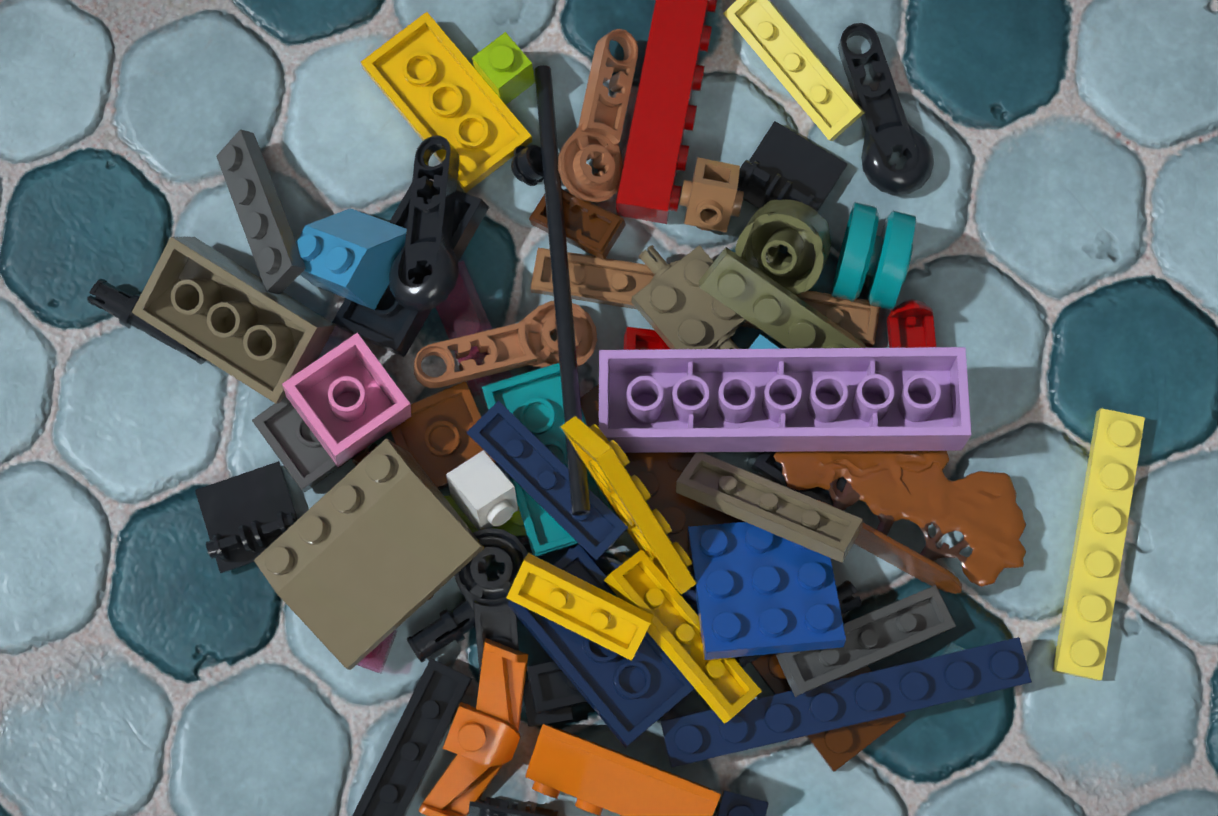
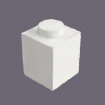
M484 450L446 474L451 498L478 531L492 528L493 526H501L512 517L514 512L518 511L515 486Z

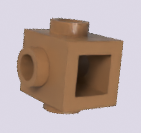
M697 157L692 181H683L679 200L680 206L687 207L684 224L696 226L706 231L716 230L727 233L730 217H739L744 192L737 190L739 165Z

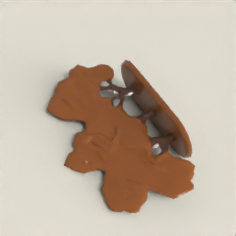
M947 451L776 452L774 454L775 460L782 464V475L785 477L788 487L796 490L815 487L827 489L833 500V507L842 511L858 500L866 502L872 513L878 516L880 524L877 529H874L863 522L861 532L854 544L930 586L936 585L938 589L954 594L961 593L962 583L949 570L934 562L939 558H958L966 577L971 583L981 587L995 583L998 575L1004 568L1024 566L1023 558L1026 550L1019 539L1026 527V523L1023 518V511L1016 503L1017 493L1010 475L1006 473L978 471L967 475L963 479L950 481L943 473V469L949 462ZM841 477H844L847 481L843 492L836 487V482ZM900 519L910 520L921 528L926 541V546L921 553L887 536L895 521ZM931 524L938 530L933 538L928 534V526ZM959 531L964 535V540L951 548L945 542L942 547L937 545L942 536L949 532ZM970 546L973 549L969 557L959 554L963 548Z

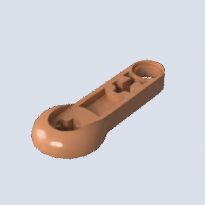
M623 29L612 30L598 40L595 46L578 128L563 144L558 156V171L562 183L572 195L582 201L592 203L610 199L619 190L623 170L619 143L638 58V45L635 38ZM611 40L618 42L624 50L623 61H619L611 55L609 50ZM610 79L608 89L603 83ZM609 90L614 92V95L609 96ZM589 159H593L592 165L598 169V173L594 175L592 174V167L586 164V161Z
M554 301L538 306L519 323L429 344L421 348L416 355L413 365L417 381L428 388H440L529 365L544 368L559 363L557 340L554 342L550 337L556 328ZM572 303L577 365L579 367L585 364L594 353L597 343V332L590 315L579 305ZM477 346V350L480 353L487 352L488 355L484 357L482 365H477L474 359L460 361L459 372L454 371V357L450 351L456 350V359L467 357L471 347ZM435 355L442 358L446 363V372L439 377L426 375L421 368V362L426 357Z

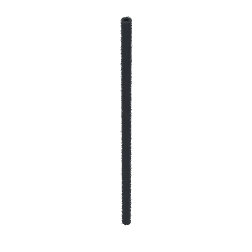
M540 65L534 69L564 423H566L574 416L582 421L561 177L558 171L559 153L552 75L549 66ZM566 436L572 514L575 516L588 515L591 513L587 468Z

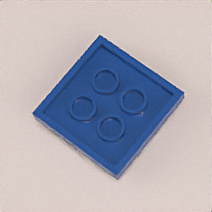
M747 522L688 527L687 538L690 559L692 561L693 579L696 582L694 588L705 660L844 647L846 636L831 558Z

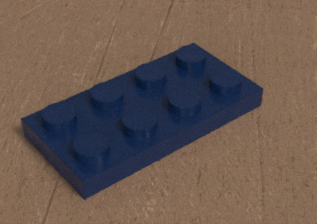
M577 545L554 564V566L618 597L604 581L606 578L605 574L580 545ZM511 600L508 601L507 605L625 748L695 689L648 632H646L631 661Z

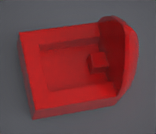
M909 299L893 308L887 317L889 348L936 347L933 310L924 302Z

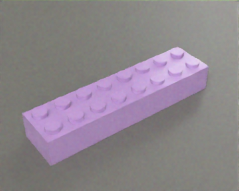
M966 347L599 350V428L608 441L614 440L624 453L962 451L971 437Z

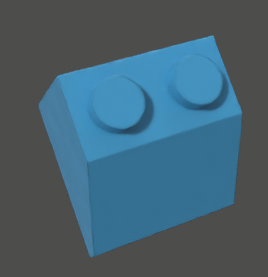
M351 208L307 224L296 241L300 258L303 259L306 267L300 275L314 286L375 310L389 285V273L392 263L405 246L407 229Z

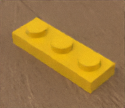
M530 553L525 557L506 597L631 661L654 615Z

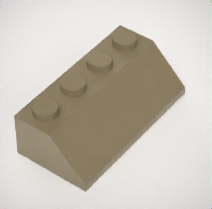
M170 237L132 311L139 318L275 404L280 403L286 396L282 383L318 359L336 326L284 292L281 294L266 292L260 277L196 237Z

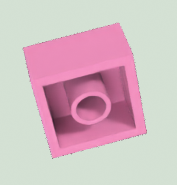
M358 333L282 383L286 397L337 467L411 417L410 402Z

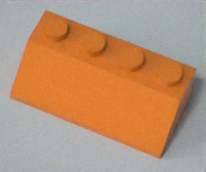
M543 724L525 776L535 781L532 787L533 790L558 799L560 791L577 798L576 807L598 816L601 815L603 808L620 816H713L721 796L714 789L549 724Z

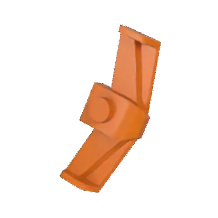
M485 638L477 705L473 707L460 702L442 748L457 755L421 803L418 810L420 813L427 816H467L469 814L470 801L476 802V800H479L502 766L512 760L521 737L519 724L528 654Z

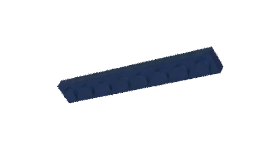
M1020 637L835 680L797 697L794 696L792 691L754 699L725 724L713 710L665 720L660 723L672 768L1032 683Z

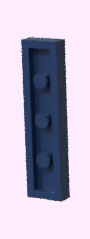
M499 400L466 432L596 561L627 531L628 526L590 489L591 513L583 516L572 514L568 468Z

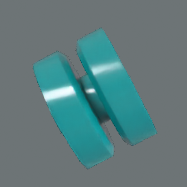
M854 202L838 258L831 295L832 297L854 301L859 297L865 278L868 276L870 281L867 297L870 305L893 310L901 286L905 282L911 261L916 216L892 211L885 220L881 235L878 236L876 235L879 223L877 208Z

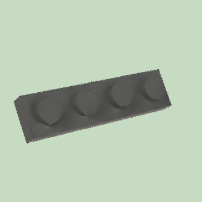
M240 129L216 157L266 292L281 294L306 267L303 259L300 258L295 238L255 134Z
M935 585L843 624L846 642L842 648L777 653L775 655L794 696L797 697L956 627Z

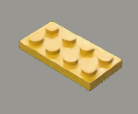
M428 12L424 13L360 62L364 71L422 141L428 137L442 136L456 149L460 160L457 183L465 193L510 160L518 146L526 147L533 142L531 134ZM438 150L433 154L442 162L445 159L446 150Z
M576 416L560 426L618 518L628 526L627 532L639 551L642 549L680 594L693 587L696 582L687 569L692 564L691 559L677 542L672 544L667 536L672 531L670 525L656 508L651 510L646 501L651 498V495L636 475L630 476L625 469V466L630 462L621 447L614 440L609 442L596 424L588 427Z

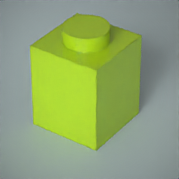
M506 32L472 57L474 68L505 105L535 83L532 62Z

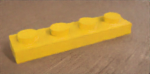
M642 549L605 578L604 581L618 598L654 615L647 632L724 724L762 692L734 657L705 660L699 616Z

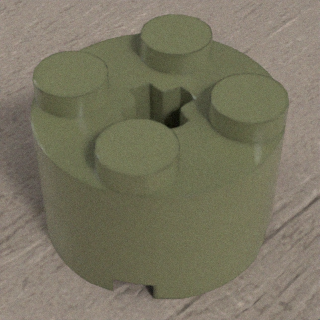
M771 200L751 217L739 236L735 254L794 295H797L813 287L826 264L831 248L829 224L817 211L802 202L795 200ZM780 245H784L788 248L787 254H783L779 251Z

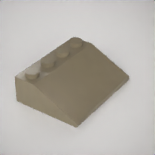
M386 438L266 548L254 562L278 596L346 669L351 670L477 556L484 547L411 453Z

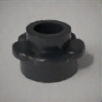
M534 144L528 147L518 146L514 150L515 157L511 162L512 172L519 181L529 186H535L543 181L541 148Z

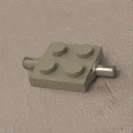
M653 245L649 246L647 251L645 249L639 255V258L651 270L654 277L647 286L632 296L631 303L670 349H740L734 343L732 337L735 331L747 320L699 288V280L714 262L700 245L681 260L671 262L670 264H667Z

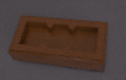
M562 189L566 242L605 260L626 226L624 218L588 201H582ZM544 194L529 220L531 225L548 233Z

